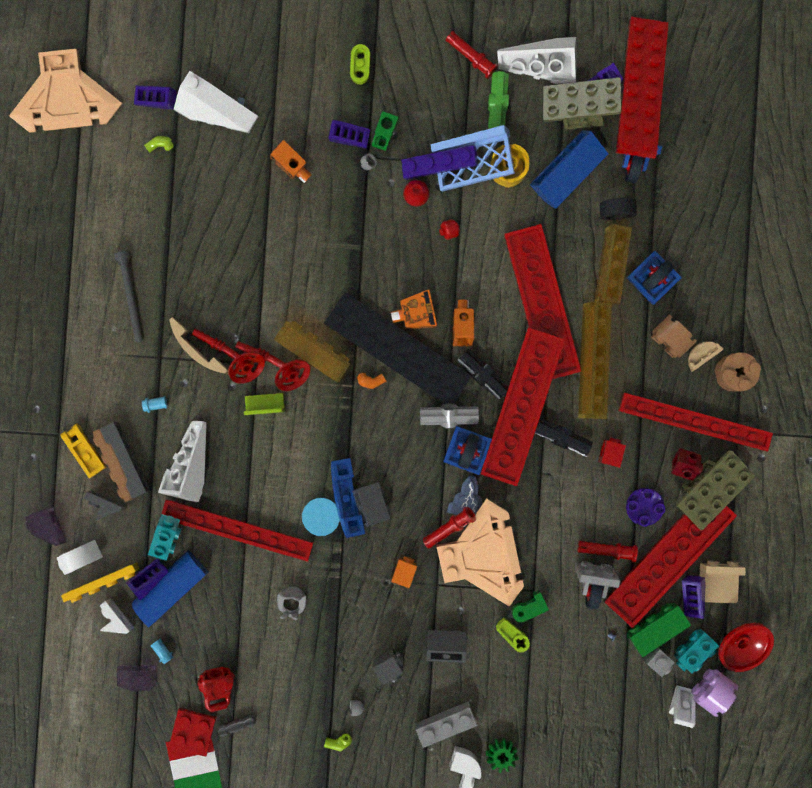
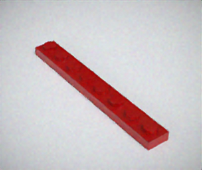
M623 393L618 410L619 412L767 452L773 435L771 432L628 393Z
M168 499L165 500L162 510L163 515L179 519V524L307 562L309 561L314 542Z

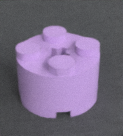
M709 668L705 671L700 684H696L691 693L694 694V701L717 717L718 712L723 714L734 702L736 695L733 693L735 689L738 691V685L720 671Z

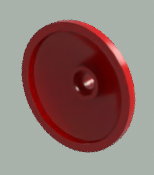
M747 623L734 628L724 637L719 647L718 655L720 662L726 669L733 672H744L759 666L767 659L773 649L774 637L772 632L760 623Z

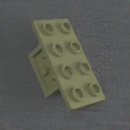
M621 78L543 87L544 122L563 120L565 130L604 126L603 116L621 113Z
M728 450L717 463L707 459L703 463L701 474H697L694 481L688 479L681 486L687 493L676 505L700 530H703L744 489L755 475L733 451Z

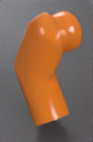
M360 373L357 376L358 383L362 387L374 389L387 382L383 374L374 378L367 376L366 373Z

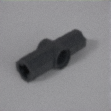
M470 349L457 360L472 374L471 376L476 382L489 390L498 400L507 393L509 386L496 375V372L486 362H482Z
M542 418L539 419L535 431L536 435L552 441L551 443L561 448L570 449L587 457L592 448V441L574 434V431L560 425L557 426Z

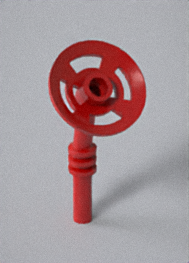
M194 329L193 336L211 345V348L215 347V350L219 349V352H224L234 359L228 369V375L233 382L239 384L248 383L257 378L263 371L265 361L261 354L246 352L240 355L228 347L226 342L222 343V340L218 341V338L214 339L200 330ZM258 362L256 369L252 372L254 363ZM236 374H238V375H246V376H244V377H238V376H236Z
M240 341L236 344L235 348L244 352H257L262 355L265 362L268 361L280 368L275 376V384L282 391L297 389L305 383L310 375V366L304 360L297 359L285 363L271 355L269 351L266 352L264 349L262 351V348L257 349ZM304 368L303 374L299 378L300 369Z

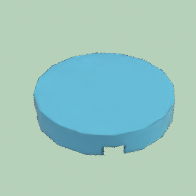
M325 497L311 500L302 512V522L305 528L311 534L317 536H326L332 533L340 521L336 504Z

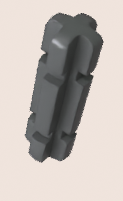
M249 715L245 719L240 718L228 722L227 725L226 723L220 725L218 732L223 737L228 735L229 732L232 734L246 727H252L256 724L253 715Z

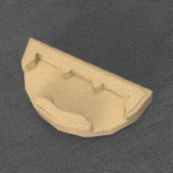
M702 342L695 345L688 356V365L691 372L720 353L724 348L713 342Z

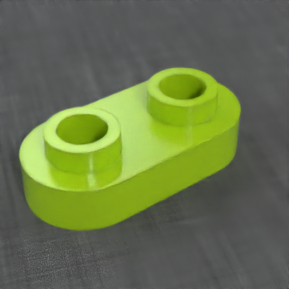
M358 44L351 51L350 76L354 83L364 84L369 79L370 51L367 46ZM363 54L364 58L359 59L357 56ZM358 73H363V76L361 78L357 77L356 75Z

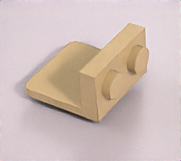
M711 560L707 561V563H700L699 576L705 577L706 583L705 602L737 603L739 575L745 576V567L740 566L739 562L727 561V564H719V561Z

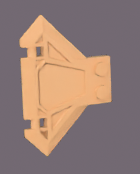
M77 49L40 52L38 55L41 75L9 116L30 133L37 132L36 126L41 125L44 131L93 126L94 119H99L100 125L107 124L122 103L81 71L79 51ZM97 107L98 111L92 112L91 108ZM35 114H41V118H35Z
M486 498L475 514L476 521L474 523L470 522L457 541L437 545L438 556L445 583L466 579L510 607L523 589L524 584L523 579L517 580L516 574H520L521 569L512 526H505L504 520L510 519L509 512ZM497 522L498 528H493L492 523ZM503 577H508L509 581L504 582Z

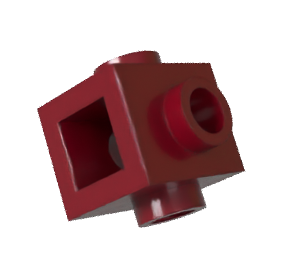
M679 448L672 459L671 474L694 481L697 474L700 475L703 470V464L701 463L702 455Z

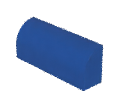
M582 130L537 176L530 186L547 204L556 209L608 155V152L591 131Z
M189 550L167 569L169 572L142 600L136 598L132 602L133 610L148 628L209 573Z

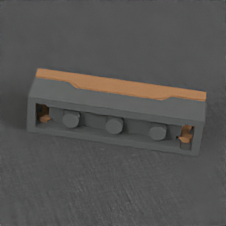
M113 422L94 431L95 437H93V441L102 451L101 458L106 465L108 464L110 478L113 482H116L119 488L117 489L119 497L127 502L150 492L151 490L119 422Z

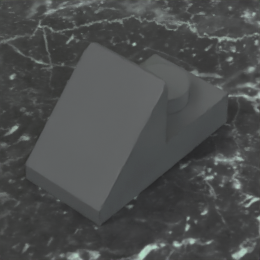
M93 490L87 491L84 497L85 500L89 501V505L97 508L101 506L96 520L122 511L127 507V505Z

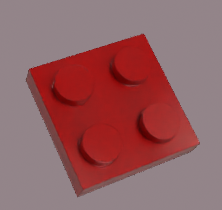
M179 708L169 748L206 757L217 717Z

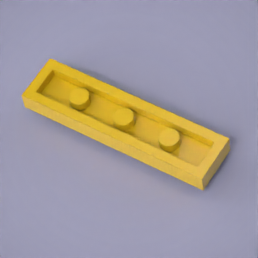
M136 562L61 595L63 602L71 600V603L82 599V594L88 592L89 595L99 592V587L106 585L108 588L117 584V579L124 577L127 580L136 575L135 572L140 569L139 565Z

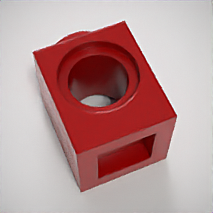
M611 437L609 441L604 440L598 462L620 468L626 445L621 444V440Z

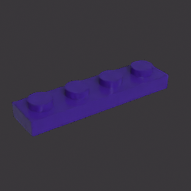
M474 145L401 160L403 178L406 180L478 166L476 146Z

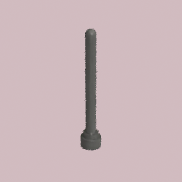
M121 251L114 253L115 261L121 266L134 338L136 342L140 343L143 338L128 267L129 260L131 259L130 251Z

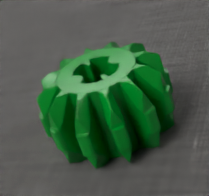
M505 738L502 739L501 743H499L498 739H495L496 745L491 743L488 745L490 750L486 751V756H488L486 759L487 763L491 764L492 770L498 767L499 773H502L503 768L509 772V766L515 767L514 761L519 759L518 755H516L518 752L517 747H513L512 741L506 744ZM501 753H505V756L503 755L504 758H499V755L501 756Z

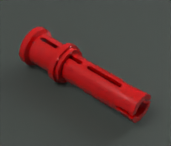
M452 31L450 33L451 36H447L446 42L470 60L473 68H478L485 74V78L489 79L492 73L497 70L498 65L489 61L484 53H478Z
M464 507L462 512L452 515L446 524L424 537V545L430 549L453 532L463 530L464 526L470 522L474 523L476 521L474 512L471 508Z
M580 540L578 542V545L581 546L578 547V553L612 556L616 560L628 559L632 560V562L637 560V545L632 547L621 545V543L608 545Z

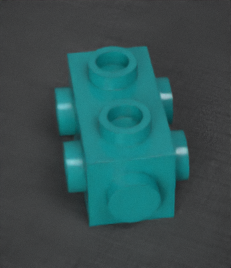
M161 514L149 549V556L167 561L169 553H174L177 543L173 542V540H178L181 528L178 527L179 519Z
M695 630L689 636V640L676 649V654L674 655L678 660L676 664L684 672L686 670L691 673L697 672L702 668L703 662L716 653L719 645L703 630Z

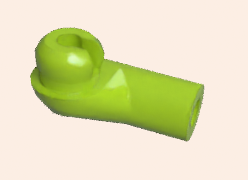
M156 136L144 146L150 153L157 147H164L166 151H169L173 148L174 144L169 137Z
M343 734L336 740L326 738L324 747L343 751L351 745L352 738L349 734Z

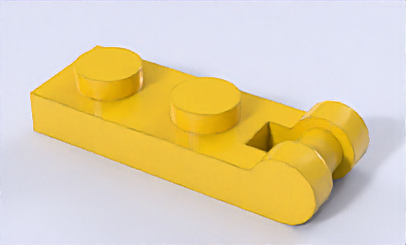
M76 423L71 427V430L68 432L64 431L60 436L88 478H92L107 468V466L83 433V429ZM76 435L78 440L73 442L72 438Z

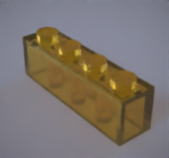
M613 224L605 230L594 303L609 306L620 304L632 231L631 227Z
M286 321L274 340L339 383L351 366L348 362L350 359L341 352L339 355L332 352L334 348L326 342L322 345L316 341L318 337L310 331L307 334L301 331L302 326L295 321L291 323Z

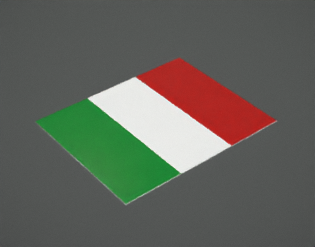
M212 738L206 757L169 748L170 741L166 742L175 788H222Z

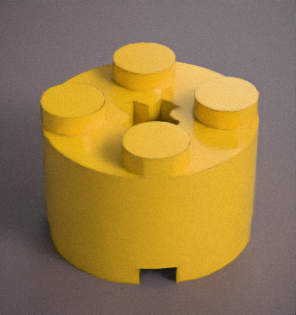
M510 144L515 174L493 179L499 185L507 188L522 182L529 170L528 153L517 144ZM505 145L498 147L495 151L501 154ZM493 153L490 165L493 166L499 157L497 154ZM502 159L496 169L501 172L509 170L506 167L508 162Z

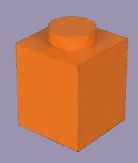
M407 556L399 557L391 582L410 588L417 568V563H414L415 560Z

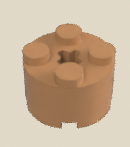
M668 315L652 331L653 335L651 338L657 344H664L667 347L665 349L666 353L672 358H681L697 340H691L690 338L693 335L677 320L675 322L671 321L672 316Z
M742 352L722 357L715 367L718 384L723 389L733 392L747 391L757 383L761 367L755 358Z

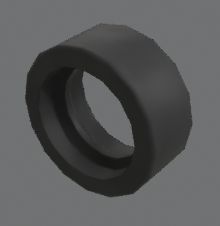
M633 198L608 199L599 204L600 219L623 220L637 215L636 200Z

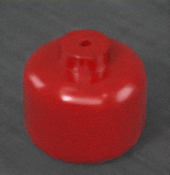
M450 219L441 223L439 233L446 240L453 239L459 235L460 228L455 220Z

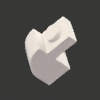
M93 540L57 557L59 568L66 575L103 556L96 541Z
M455 746L450 761V770L462 774L459 788H473L474 778H481L478 758L470 750Z

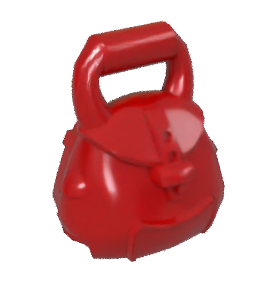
M218 667L205 670L199 676L197 684L200 692L204 694L205 707L210 712L226 709L230 704V693L235 676L229 668ZM221 698L226 699V701L210 704V701Z

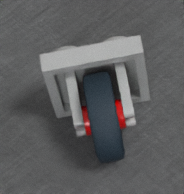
M587 561L576 562L575 572L579 582H582L581 592L582 595H585L586 607L598 609L601 598H606L608 587L619 588L620 579L614 568L610 565L601 564L597 566Z

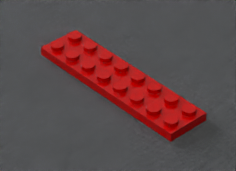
M637 17L630 18L616 153L653 159L657 156L669 22Z
M542 224L505 233V242L529 328L565 339L553 379L581 372Z
M531 328L527 329L481 475L518 486L565 339Z
M726 506L703 530H700L683 514L620 582L619 588L615 587L603 601L629 626L634 628L737 515Z

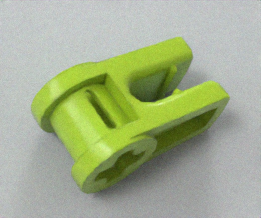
M502 618L496 625L497 631L517 652L528 650L530 642L527 635L509 620ZM517 639H519V640H522V639H523L524 644H523V645H522V644H518L516 640H517Z

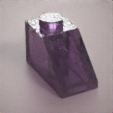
M53 507L25 516V525L27 530L31 532V535L55 546L66 543Z
M117 666V686L130 691H151L156 686V666Z

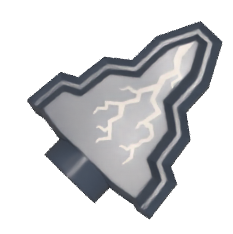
M468 476L462 484L461 492L455 494L453 502L449 503L447 513L457 515L466 506L471 508L474 514L477 513L482 505V499L478 495L479 486L476 477Z

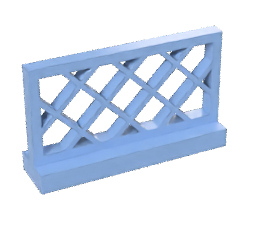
M502 125L431 144L433 153L471 145L476 146V151L481 146L488 148L482 159L477 156L480 163L475 171L470 167L467 168L473 172L469 180L464 181L460 178L465 168L460 169L457 175L451 171L438 173L440 191L515 174L509 141V129ZM504 141L505 148L501 154L493 150L497 142ZM491 152L499 156L493 166L486 162ZM502 159L508 162L509 170L501 172L496 168ZM484 163L491 167L486 176L478 173ZM447 173L455 177L449 185L444 184V178Z

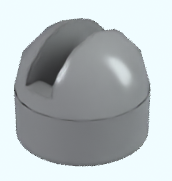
M371 153L364 155L360 160L361 167L365 170L375 168L377 165L375 156Z
M350 700V715L359 716L364 711L363 703L358 700Z

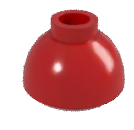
M421 180L408 182L403 190L404 199L411 206H422L429 199V188Z

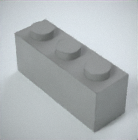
M469 701L415 723L416 732L423 748L477 726Z

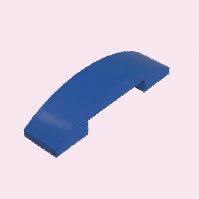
M348 458L332 461L331 475L334 498L345 537L363 535L365 530L362 515L358 513L352 492L354 491L352 483L354 475L351 460Z

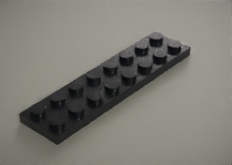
M344 292L324 322L325 325L443 404H454L472 377L346 292Z

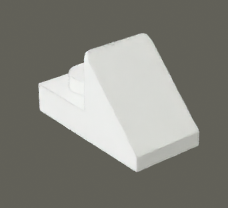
M111 598L100 605L104 617L111 620L100 631L127 634L134 628Z
M677 685L669 713L674 715V723L693 728L695 726L694 694L691 693L692 689Z

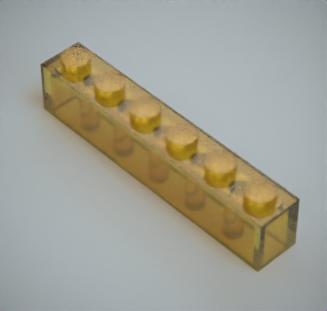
M583 303L578 418L607 419L612 303Z

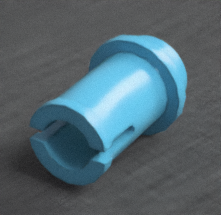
M165 396L142 400L144 412L150 413L151 410L166 409L168 407Z
M161 638L150 646L160 658L159 662L166 664L174 658L172 656L173 652H169Z

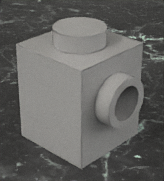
M656 648L642 658L661 677L664 674L667 675L675 663L659 648Z

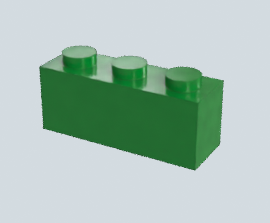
M668 603L657 614L647 616L642 624H636L634 628L631 627L629 629L630 632L626 635L637 652L644 657L690 627L691 624L677 604Z

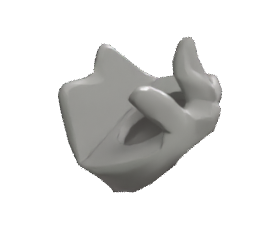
M291 586L278 593L277 605L278 609L283 613L280 616L281 619L289 616L294 620H298V614L304 611L307 599L305 593L300 588ZM294 599L299 602V606L295 610H288L284 606V600Z

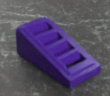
M136 85L134 105L174 109L177 92L171 87ZM143 91H146L145 101H142Z
M332 120L329 141L367 149L370 129ZM337 128H341L339 136H336ZM345 129L348 130L347 138H343ZM352 131H356L354 140H351ZM360 132L364 133L362 142H358Z
M157 558L128 580L126 584L136 597L142 600L169 571ZM156 567L160 570L158 573L155 571Z
M687 575L682 580L684 615L703 619L705 614V577ZM690 606L697 607L698 610L690 609Z

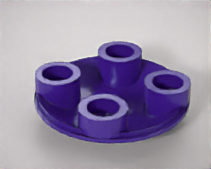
M640 488L629 496L626 503V511L634 523L647 527L656 523L665 513V506L661 495L657 491L650 488Z

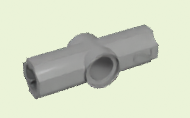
M449 403L443 404L441 407H420V425H441L445 428H454L458 424H478L479 422L478 407H458L455 404Z

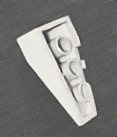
M576 37L554 38L497 50L500 70L519 75L527 74L534 76L533 78L538 80L540 78L550 80V83L554 84L576 82Z
M189 71L179 87L174 110L190 120L202 121L211 125L215 124L228 129L249 133L258 119L256 114L191 71Z
M192 421L181 441L183 445L181 450L173 456L175 461L171 469H166L158 493L187 501L199 502L205 475L206 422Z

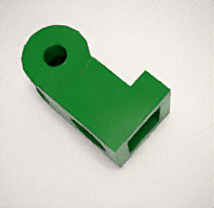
M382 111L375 130L372 147L383 151L388 150L398 125L399 117Z
M540 590L533 592L535 598L513 605L511 612L517 622H525L549 611Z

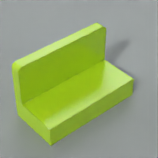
M284 393L245 396L246 411H244V415L285 412Z

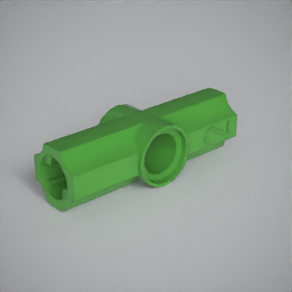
M497 71L492 73L491 93H489L488 129L502 125L505 126L509 94H507L509 74Z

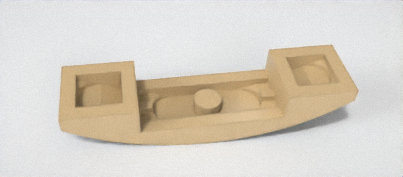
M173 317L170 319V325L177 341L189 356L206 368L228 374V369L217 358L213 357L208 361L185 338L189 331L177 319Z

